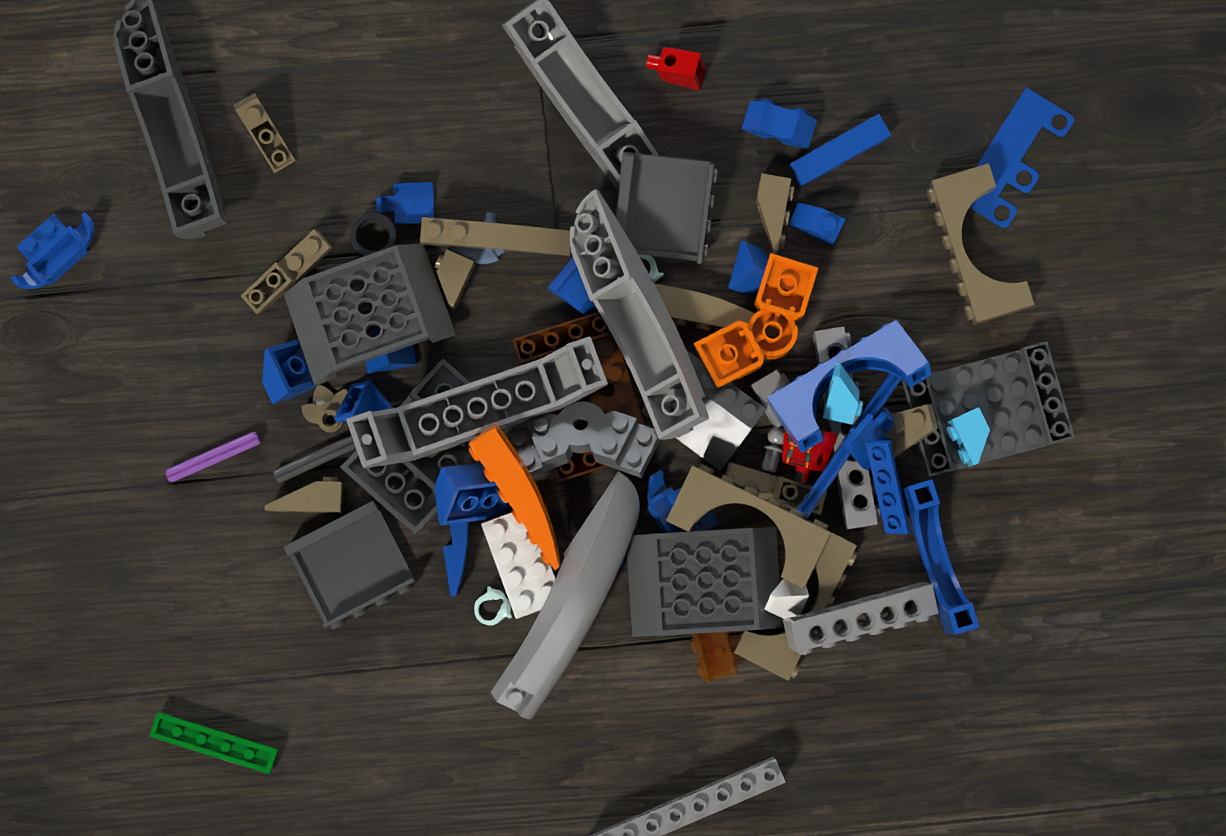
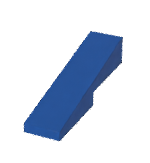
M878 114L792 162L789 166L800 185L803 186L842 166L846 161L885 142L891 136V133Z

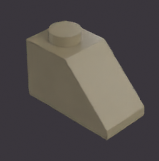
M446 250L444 255L440 254L435 268L438 269L437 275L450 307L456 310L476 265L474 261Z

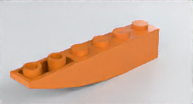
M495 423L471 439L469 452L476 461H481L485 467L483 472L490 482L494 481L499 488L497 492L504 503L509 502L513 508L512 515L519 524H524L528 530L526 535L533 545L537 544L542 551L540 555L543 561L548 566L551 564L554 570L559 568L561 560L555 533L544 501L525 463L499 425Z

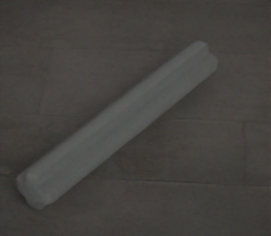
M352 435L274 470L273 474L276 481L279 483L355 449Z

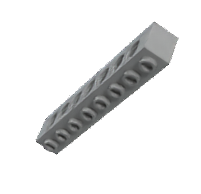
M844 327L814 331L812 334L817 365L830 360L828 355L830 349L835 348L841 351L851 347L849 332L845 333ZM852 373L848 374L853 381ZM855 381L854 384H855V385L857 386V388L859 389L858 382ZM828 389L823 394L824 403L826 400ZM855 415L853 426L855 425L860 416ZM827 419L828 431L838 434L832 450V455L834 456L847 434H844L841 430L842 422ZM849 458L836 475L845 530L877 525V519H880L881 516L879 505H874L873 495L876 494L874 480H870L869 476L871 467L866 470L855 459ZM855 470L861 474L862 480L859 484H854L850 481L849 474L851 471ZM856 495H861L865 498L866 505L863 509H858L854 506L853 499Z
M771 757L589 836H662L786 782L776 759Z

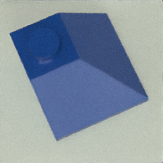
M299 339L265 349L262 383L272 404L292 399L318 386L313 383Z

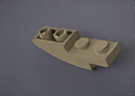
M313 229L279 263L275 262L241 297L256 314H260L319 265L318 262L333 247L317 229Z
M729 463L726 471V476L737 481L735 486L741 489H745L746 486L760 492L758 497L766 501L768 497H771L783 503V506L794 509L799 508L813 487L734 463ZM827 491L811 513L821 515Z

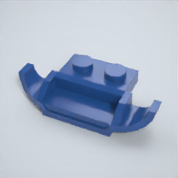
M85 212L81 215L82 222L76 229L71 226L66 227L55 214H52L16 246L29 261L26 264V267L29 269L28 272L21 276L13 275L10 278L17 287L35 289L48 283L52 285L88 253L87 248L94 235V223Z
M662 470L652 474L647 486L648 509L661 532H688L666 521L681 488L673 491L672 487L668 489L663 480L664 473ZM712 511L706 513L696 523L691 532L707 531L718 525L719 523Z

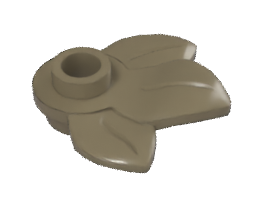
M318 385L313 394V404L301 406L305 419L310 423L319 424L320 428L326 432L333 433L338 431L342 427L343 422L335 421L334 424L328 425L327 418L329 416L335 417L348 391L343 389L334 395L328 388Z

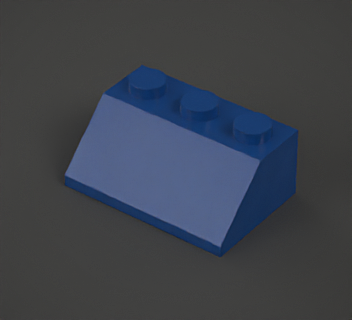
M482 463L441 468L434 486L438 522L440 525L493 519L505 515L509 502L504 503L497 492L499 490L498 486L494 481L490 482L483 472L485 467Z

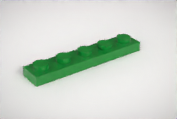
M157 712L149 737L267 774H271L279 750L162 712Z

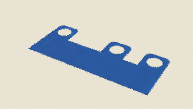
M1026 87L976 166L989 163L996 188L993 192L977 199L969 208L1001 228H1007L1015 217L1017 209L1014 205L999 197L1006 183H1009L1023 193L1030 192L1037 182L1039 174L1036 170L1021 162V159L1042 126L1057 136L1063 137L1074 123V117ZM1061 114L1066 117L1067 126L1064 129L1057 130L1052 126L1051 121L1055 115ZM1025 170L1032 175V181L1029 185L1021 186L1018 184L1016 176L1020 171ZM1003 205L1009 209L1010 216L1007 220L999 221L995 218L994 211L998 206Z

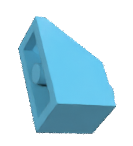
M836 363L824 403L823 418L853 425L855 415L860 416L863 401H859V389L843 366Z

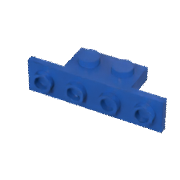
M866 441V449L885 533L909 534L910 529L891 442Z

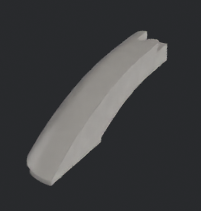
M536 0L502 24L515 44V49L540 86L617 191L622 152L659 156L637 121L628 113L587 58L549 0Z
M595 189L578 206L574 226L570 227V247L590 301L594 302L632 372L658 438L666 440L682 436L693 431L694 426L709 419L702 400L705 394L682 339L654 282L600 192Z
M617 472L563 555L565 557L537 619L518 652L491 691L496 702L517 711L523 718L533 719L571 662L592 626L627 551L638 521L640 505L634 485L621 472Z

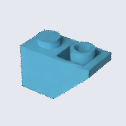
M979 407L947 422L949 425L947 427L948 434L952 441L956 440L960 448L958 450L959 457L964 464L967 463L968 467L979 463L990 431Z

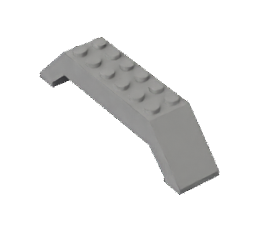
M589 336L566 344V346L542 359L398 408L368 411L348 418L346 421L364 469L414 461L471 441L472 438L495 423L499 425L501 430L541 415L554 413L597 391L608 383L592 339Z

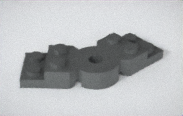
M589 402L570 404L558 416L551 413L541 415L526 421L527 427L506 435L532 477L569 463L573 455L572 452L586 453L591 451L595 462L642 478L660 441L655 429L639 424L637 418L616 411L604 414L598 406Z

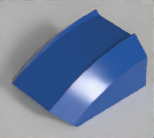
M572 258L549 285L548 291L560 297L584 317L593 314L597 308L594 302L590 301L575 260Z

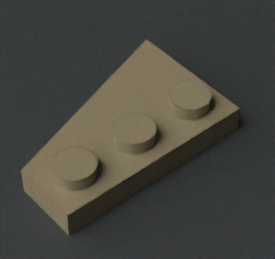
M927 404L892 414L894 424L888 432H882L886 437L892 439L891 447L894 458L899 457L909 447L917 444L938 429L933 405Z

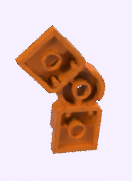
M770 253L754 303L758 312L752 316L749 323L738 320L693 344L716 389L760 369L764 359L781 358L792 349L798 335V328L795 322L801 320L805 314L817 275V267ZM770 327L776 329L778 337L774 339L767 337L765 330Z

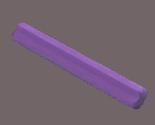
M251 432L165 471L166 476L170 482H175L259 445L260 439L256 432Z

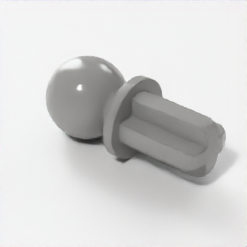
M774 427L768 433L770 446L764 447L766 453L762 464V469L767 472L776 471L780 454L783 453V450L780 449L784 440V429L782 427Z

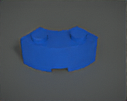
M762 98L761 101H750L742 129L764 139L776 138L785 145L809 148L817 120L809 116V112L804 109L795 108L790 110L775 105L774 101Z

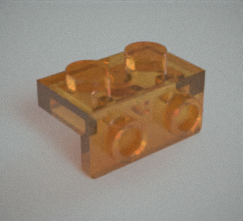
M728 632L692 634L693 638L690 640L691 648L694 653H697L699 663H697L698 674L700 678L704 679L705 683L739 674Z

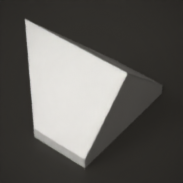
M783 579L771 593L765 610L784 619L800 615L809 596L807 587L802 588Z

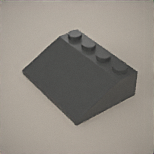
M687 351L705 394L702 400L709 419L694 426L693 431L676 437V439L717 470L721 471L765 412L766 408L732 383L716 389L703 362ZM645 405L641 413L651 420Z

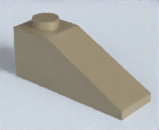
M323 477V481L311 483L265 505V511L344 513L345 483L338 482V477Z

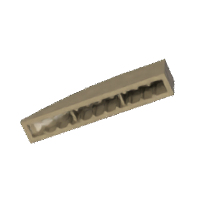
M422 217L420 243L423 245L570 256V231Z

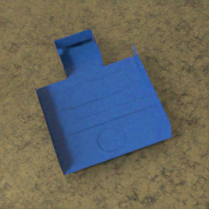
M432 182L393 184L394 197L381 196L376 198L377 213L394 212V224L422 223V217L434 218Z
M884 408L874 421L872 419L873 416L867 414L856 429L851 428L849 430L851 435L843 443L844 447L859 465L866 470L871 466L865 442L892 441L882 432H888L894 424V417L887 408Z

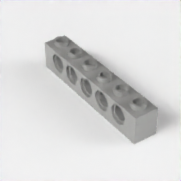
M919 582L783 619L789 649L803 655L813 652L815 647H834L837 645V641L844 639L848 642L859 640L862 634H881L884 632V628L891 626L894 629L903 628L908 625L907 622L916 620V622L928 621L931 619V615L939 613L933 585ZM910 600L911 609L906 612L905 604ZM887 607L888 615L882 618L881 612L883 608ZM864 613L865 621L859 625L858 617ZM840 619L842 626L835 632L834 624ZM814 626H817L818 634L811 638L810 631Z

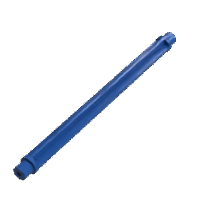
M891 373L888 374L853 426L854 429H856L867 414L872 415L873 420L900 382V378ZM850 432L799 508L796 509L806 514L805 520L810 517L809 515L850 456L849 451L843 445L851 435Z

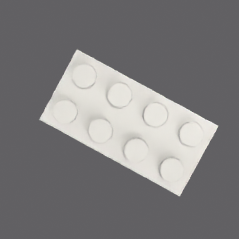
M512 513L482 523L483 531L515 618L519 619L540 611L556 579L551 564L549 566L546 565L540 555L541 549L537 544L533 545L526 535L528 530L523 523L519 524L515 520Z

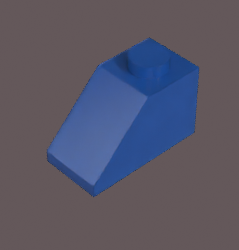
M798 203L788 226L832 246L845 219L823 208Z

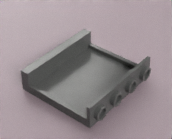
M622 152L615 217L637 254L695 260L698 264H701L702 257L707 256L708 243L704 242L705 233L710 232L711 218H707L708 208H713L714 193H710L711 184H715L717 179V169L714 168V164L711 161Z
M375 501L283 547L287 556L291 557L323 620L324 628L331 626L332 630L346 624L344 619L352 615L354 618H358L369 612L367 607L375 603L379 607L391 600L390 595L396 592L402 595L412 590L411 584L417 582Z

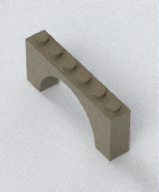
M989 163L932 180L929 184V189H927L930 203H935L937 212H934L936 223L938 226H942L944 231L942 236L943 245L946 250H950L952 259H949L951 270L953 273H957L960 281L957 283L958 292L961 297H965L967 306H964L965 314L968 320H972L973 325L1026 310L1035 305L1027 281L1005 283L987 277L971 263L963 247L962 224L967 210L977 199L993 192L996 188Z
M701 463L699 467L692 466L666 521L691 532L696 523L706 513L716 507L731 503L753 506L764 512L774 521L783 537L786 558L781 577L805 588L832 533L827 530L829 525L817 519L813 523L805 520L806 514L794 508L789 512L781 508L783 503L771 497H768L766 501L758 497L760 492L746 486L745 489H741L735 486L736 480L726 475L719 478L712 474L713 469Z
M831 533L814 568L817 590L813 606L809 612L832 606L835 600L832 594L836 587L840 588L846 578L843 572L847 564L852 566L858 552L854 551L857 545L834 533ZM817 626L811 629L810 636L813 632L818 633ZM745 630L733 650V653L787 681L790 676L795 678L801 666L798 664L801 655L789 649L786 632L777 635H758Z

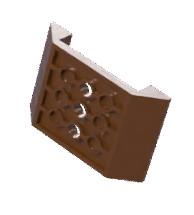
M599 312L512 339L520 365L542 359L566 346V344L590 336L607 383L614 387V394L610 397H604L601 395L600 389L590 394L591 400L589 403L598 406L604 414L616 411L637 418L638 423L645 426L620 348ZM554 412L551 414L558 416L560 412ZM591 451L586 453L572 452L573 455L569 463L556 467L554 470L559 483L609 466L595 462Z

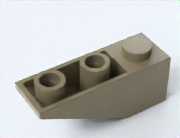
M255 93L234 104L236 112L274 173L295 162L293 155Z
M762 173L756 204L772 254L777 255L778 249H783L786 235L781 233L783 225H788L790 211L786 210L787 201H792L794 187L790 186L791 178Z

